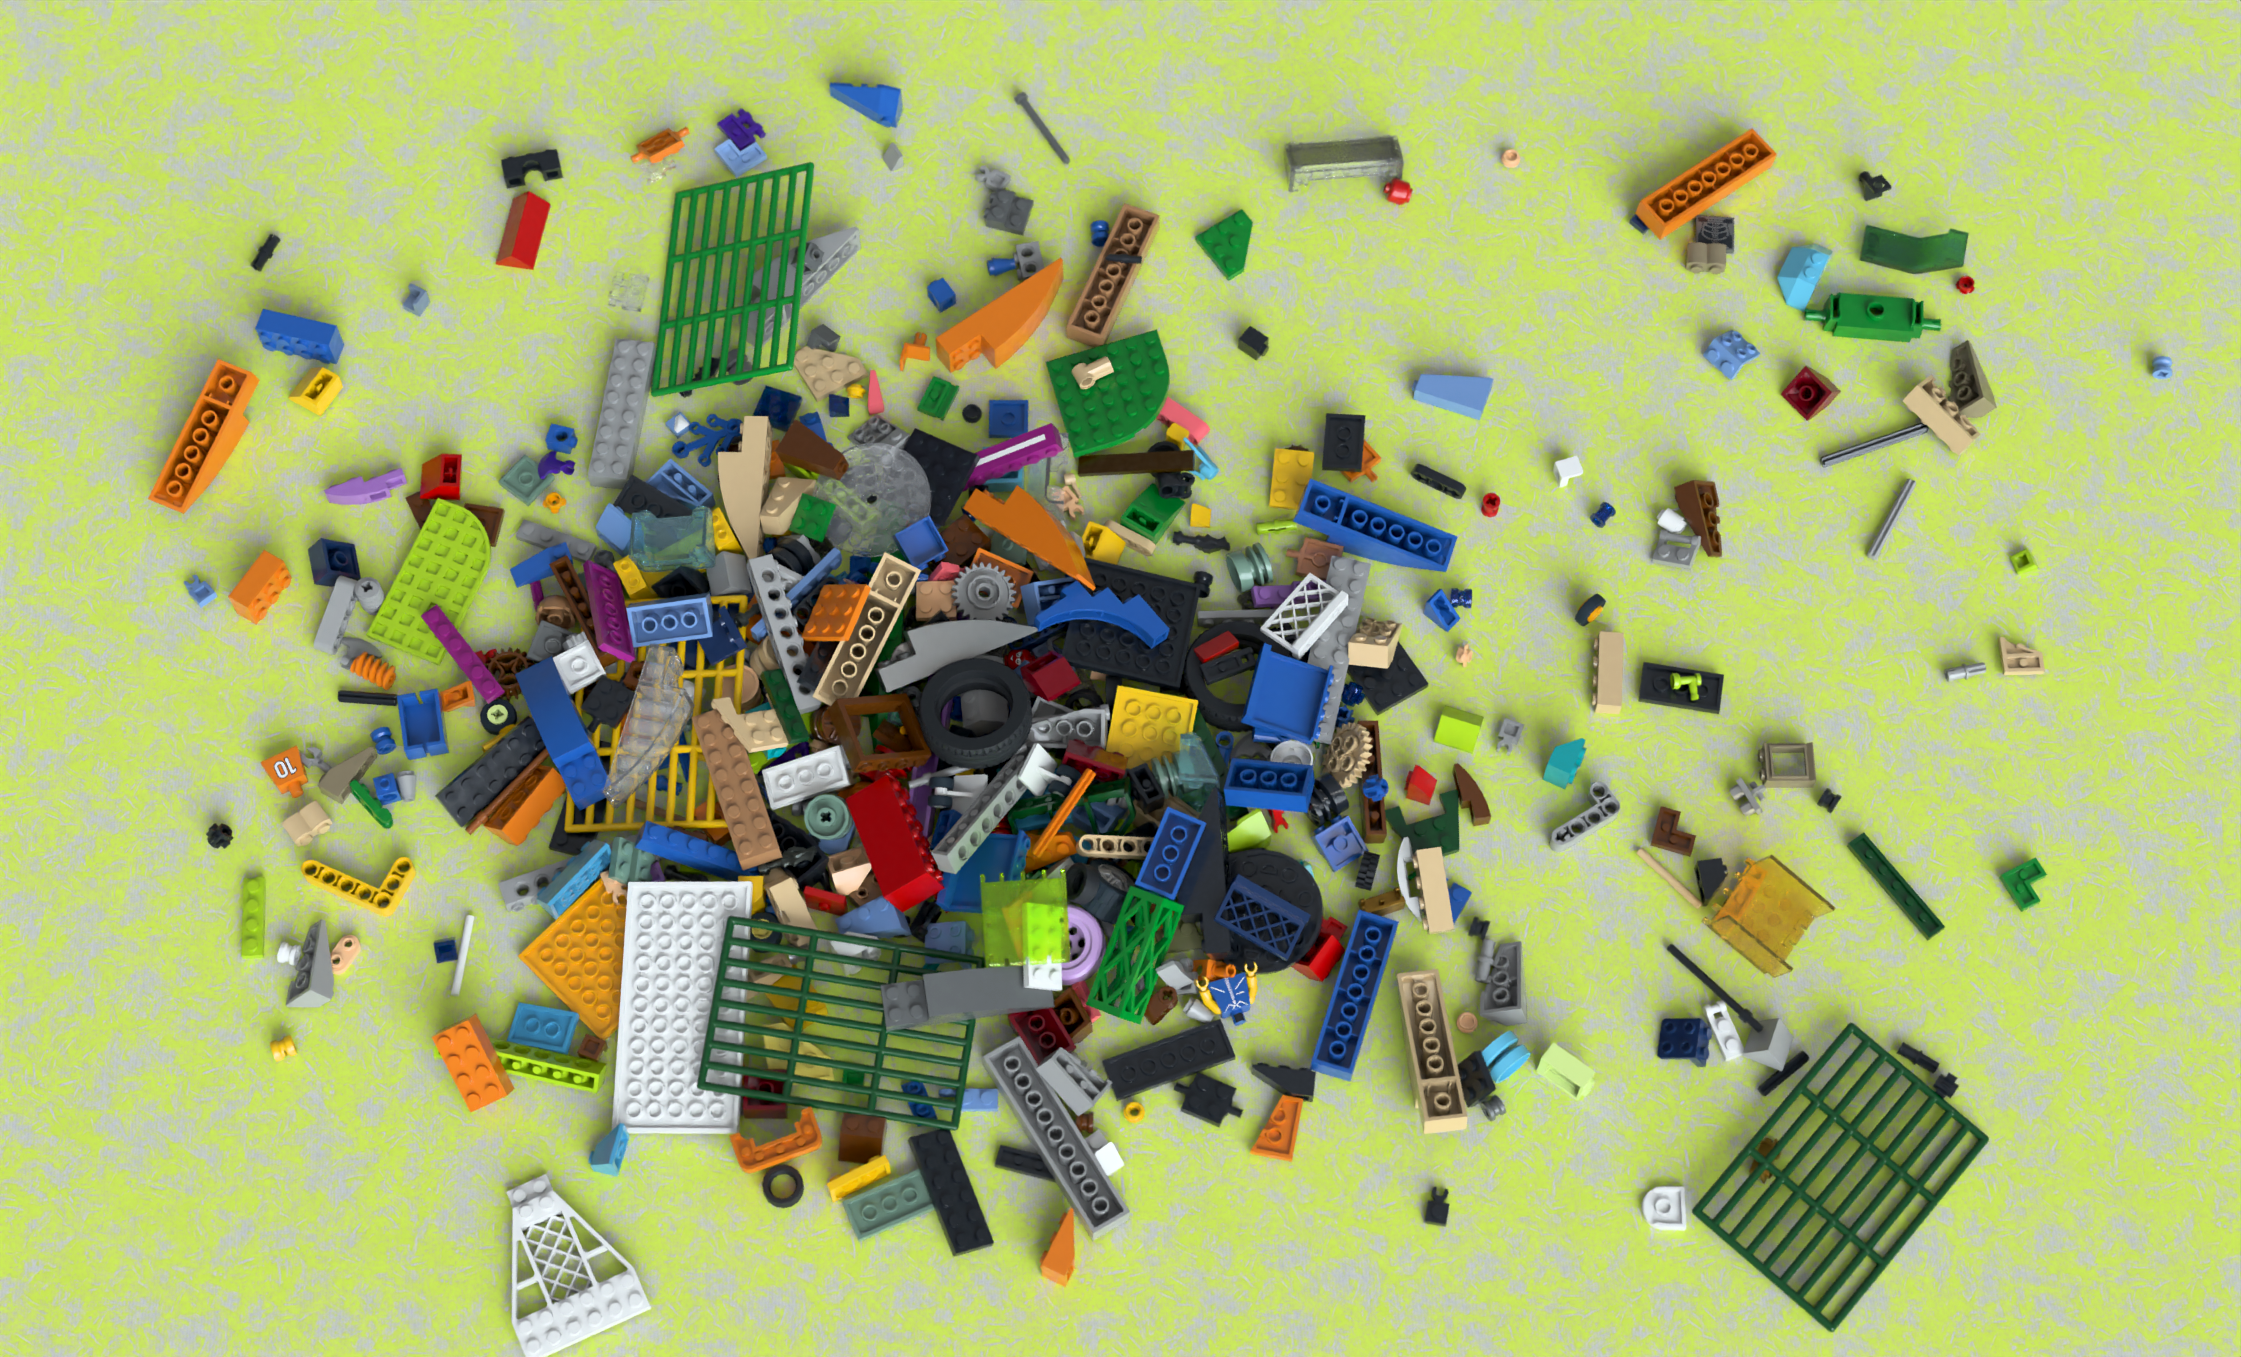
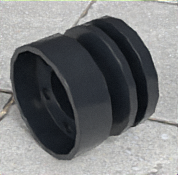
M1327 772L1315 779V787H1313L1308 812L1305 813L1309 820L1317 827L1323 825L1324 821L1328 822L1331 820V813L1338 816L1349 808L1348 799L1340 784Z

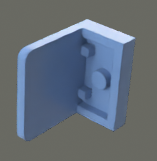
M1730 330L1714 338L1702 356L1732 380L1737 376L1744 364L1756 359L1760 353L1753 344L1748 343L1742 338L1739 332Z
M966 921L932 923L927 926L928 933L925 935V948L975 956L972 948L975 932ZM925 956L927 964L958 962ZM958 962L963 969L972 968L970 963Z

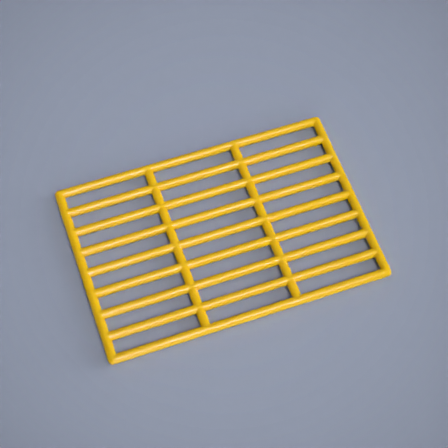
M746 595L710 596L711 603L720 604V608L725 605L728 610V604L740 603L739 612L745 613L747 611L748 597ZM657 598V599H633V600H624V601H625V606H626V608H627L631 603L651 601V600H659V599H666V598ZM743 626L742 628L738 627V629H739V631H740V633H741V635H742V637H743V639H744V641H745V638H746V627H744V626ZM686 640L678 641L676 671H664L666 643L658 644L656 675L653 679L655 680L651 746H639L643 694L637 693L638 697L634 701L631 747H619L621 722L616 729L612 728L611 747L599 748L601 724H599L595 733H592V741L599 755L610 756L609 776L615 789L618 755H630L625 823H613L614 793L607 797L605 823L593 824L594 803L586 807L585 824H573L575 803L567 790L565 832L637 831L646 821L664 827L680 826L684 829L728 827L725 819L714 820L716 790L710 772L706 820H694L698 752L703 751L699 744L693 721L691 745H679L683 679L695 678L694 717L701 714L703 678L715 677L714 699L722 698L723 677H735L733 706L737 715L741 714L745 648L736 653V668L724 669L723 660L716 664V669L704 670L705 653L698 641L696 670H684ZM646 646L638 647L637 662L645 661ZM623 659L617 661V673H606V677L619 681L625 672L626 661ZM644 674L638 675L637 678H641ZM664 679H675L671 745L659 746ZM584 688L575 693V705L581 718ZM670 753L665 821L654 822L658 754ZM678 753H690L686 821H674ZM650 754L645 822H633L638 755Z

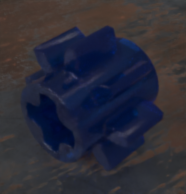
M1350 682L1349 685L1345 684L1341 701L1351 707H1354L1355 704L1359 705L1365 697V694L1361 693L1363 687L1355 682Z

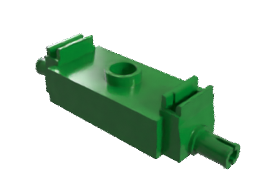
M1837 293L1836 295L1830 294L1822 310L1806 308L1804 312V321H1820L1823 324V331L1833 332L1834 337L1910 342L1912 338L1920 339L1923 330L1940 331L1941 319L1924 318V301L1915 302L1914 298ZM1837 307V317H1833V310H1836ZM1870 309H1880L1882 314L1873 315Z

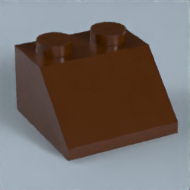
M1069 987L1054 1000L1055 1007H1053V1010L1074 1044H1076L1093 1032L1092 1021L1074 989Z
M844 1113L840 1132L838 1161L867 1164L872 1157L877 1155L881 1157L887 1132L886 1118Z

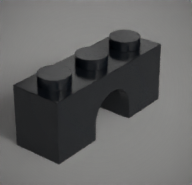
M548 149L543 152L528 153L523 156L508 157L501 160L507 189L526 185L525 176L531 171L541 172L544 181L563 178L557 149Z

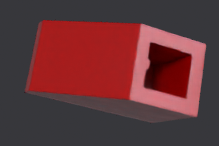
M1415 765L1413 771L1409 770L1404 788L1407 791L1406 798L1430 805L1437 780L1423 768Z

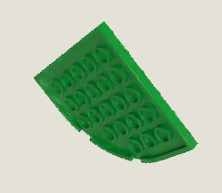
M1157 329L1046 362L1074 458L1110 448L1132 439L1137 432L1143 428L1146 429L1155 420L1168 397L1170 372ZM1105 356L1108 357L1114 372L1095 380L1094 385L1090 388L1081 389L1072 374V369L1080 363L1088 365Z

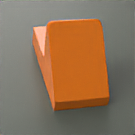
M472 681L464 682L440 692L443 712H450L463 706L475 707Z

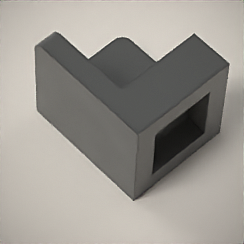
M822 324L811 330L807 346L814 349L822 344L828 350L834 352L837 349L841 336Z

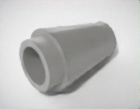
M414 771L398 772L396 781L403 802L414 801L416 790V775H414Z
M1192 997L1183 1009L1186 1016L1206 1024L1210 1023L1215 1015L1199 999L1196 998L1195 1000Z

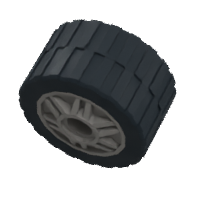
M1094 859L1088 865L1096 868L1099 873V888L1092 901L1081 906L1094 917L1110 924H1116L1129 887H1135L1137 879L1117 864H1113L1108 860ZM1084 876L1080 880L1078 892L1083 885Z

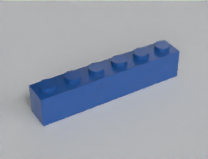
M646 821L639 829L634 848L732 882H738V876L760 875L757 866L742 870L736 851L650 821Z

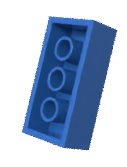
M267 309L262 310L255 327L263 348L266 350H276L290 356L298 355L307 360L315 359L325 364H337L344 347L337 325Z
M1232 758L1224 786L1226 805L1307 813L1315 783L1313 765Z
M1167 807L1137 877L1135 887L1174 902L1206 827V822Z

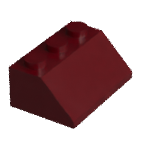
M1069 739L1061 765H1069L1077 769L1081 775L1089 768L1096 773L1094 779L1107 782L1123 778L1128 758L1118 752H1107L1100 746L1092 747L1086 745L1081 740Z
M1053 1008L1008 1015L1009 1025L1016 1036L1021 1037L1038 1066L1045 1057L1060 1047L1070 1054L1076 1049V1045Z

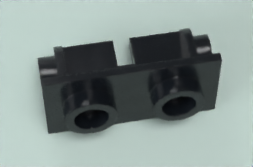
M925 900L910 926L912 936L922 943H925V935L928 933L927 926L936 923L942 913L940 911L941 907L936 903L937 900L930 903Z

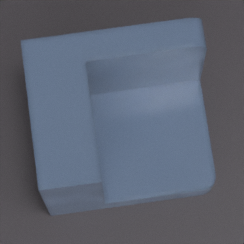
M410 283L408 288L411 294L402 306L404 310L420 317L429 305L430 300L426 290Z

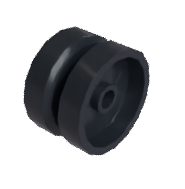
M785 538L766 554H772L773 559L777 560L778 564L804 577L814 568L813 557L809 550L796 539Z

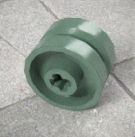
M826 794L817 796L809 802L805 809L804 821L806 828L813 836L819 839L837 840L843 838L854 825V820L846 800L840 796ZM829 814H831V821L828 820Z

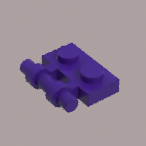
M743 108L738 110V118L732 113L717 123L718 128L734 143L739 151L756 142L753 135H758L761 139L766 135L763 127L752 119L753 116ZM743 124H747L749 128L746 129V127Z

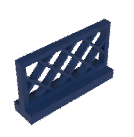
M1236 875L1232 879L1230 887L1213 920L1287 961L1304 925L1308 922L1311 915L1243 876ZM1233 890L1241 895L1243 902L1233 904L1231 899ZM1255 902L1259 904L1261 912L1251 914L1248 903ZM1244 905L1247 916L1238 918L1234 907ZM1231 909L1234 920L1226 921L1221 918L1223 910ZM1275 913L1279 923L1270 925L1266 914ZM1262 915L1266 926L1256 929L1253 917ZM1249 919L1252 930L1247 932L1242 930L1239 921ZM1291 922L1298 926L1294 934L1288 935L1285 924ZM1280 925L1284 937L1274 939L1271 928ZM1267 929L1270 941L1263 942L1259 938L1258 931ZM1285 939L1288 947L1285 953L1278 950L1277 941Z

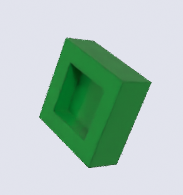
M843 1071V1083L864 1086L865 1073Z

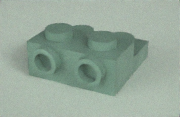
M614 837L608 878L627 886L628 882H651L652 875L650 870L655 856L654 854L634 848L636 842L633 843L622 837Z

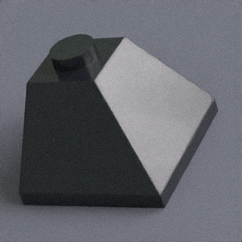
M680 565L653 584L651 588L660 598H673L708 593L710 585L709 581L699 570Z

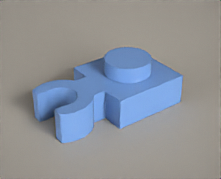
M193 575L194 583L189 584L187 581H184L190 597L200 608L218 597L207 582L203 581L201 583L196 575Z

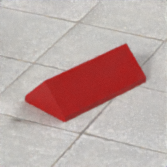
M530 191L513 198L496 265L534 270L551 207L550 203Z

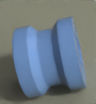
M2160 356L2152 360V366L2154 367L2152 375L2154 378L2167 379L2172 376V369L2170 368L2172 366L2171 358Z

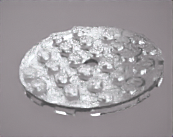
M865 443L841 452L849 464L847 472L840 481L819 475L813 491V497L836 505L825 537L838 549L852 553L855 556L877 557L884 555L885 552L890 554L899 550L892 536L924 519L930 512L931 489L923 468L909 453L889 444ZM871 495L877 497L876 502L873 504L866 502L867 498Z

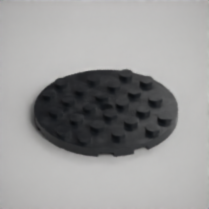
M1255 850L1231 858V881L1239 874L1311 916L1304 925L1287 961L1236 933L1238 959L1223 960V962L1227 965H1234L1238 971L1247 973L1244 969V963H1247V969L1250 970L1254 967V961L1257 965V970L1254 974L1257 975L1276 973L1291 967L1310 951L1321 931L1324 908L1321 892L1316 881L1309 871L1297 860L1280 852ZM1233 890V904L1243 902L1241 895ZM1255 902L1248 903L1251 914H1256L1259 904ZM1244 905L1234 907L1238 918L1247 916ZM1275 913L1266 914L1270 925L1279 923ZM1253 917L1256 929L1266 926L1263 917ZM1249 919L1239 921L1242 930L1246 932L1252 930ZM1291 922L1285 924L1288 935L1296 932L1298 926ZM1280 925L1271 928L1274 939L1284 937ZM1267 929L1258 931L1260 940L1263 942L1270 941ZM1285 939L1276 942L1278 950L1285 953L1288 948Z

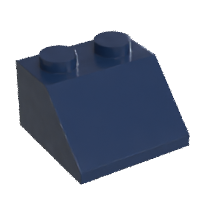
M321 538L308 549L314 584L333 587L341 575L357 581L361 579L355 544Z

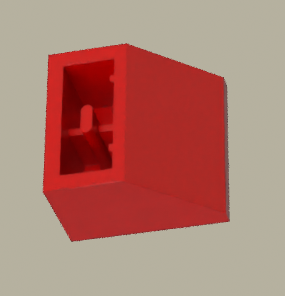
M440 454L422 464L420 499L460 500L462 454Z

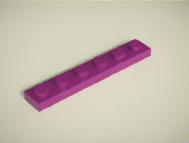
M437 604L421 615L427 626L468 679L472 681V684L488 704L504 693L499 683Z

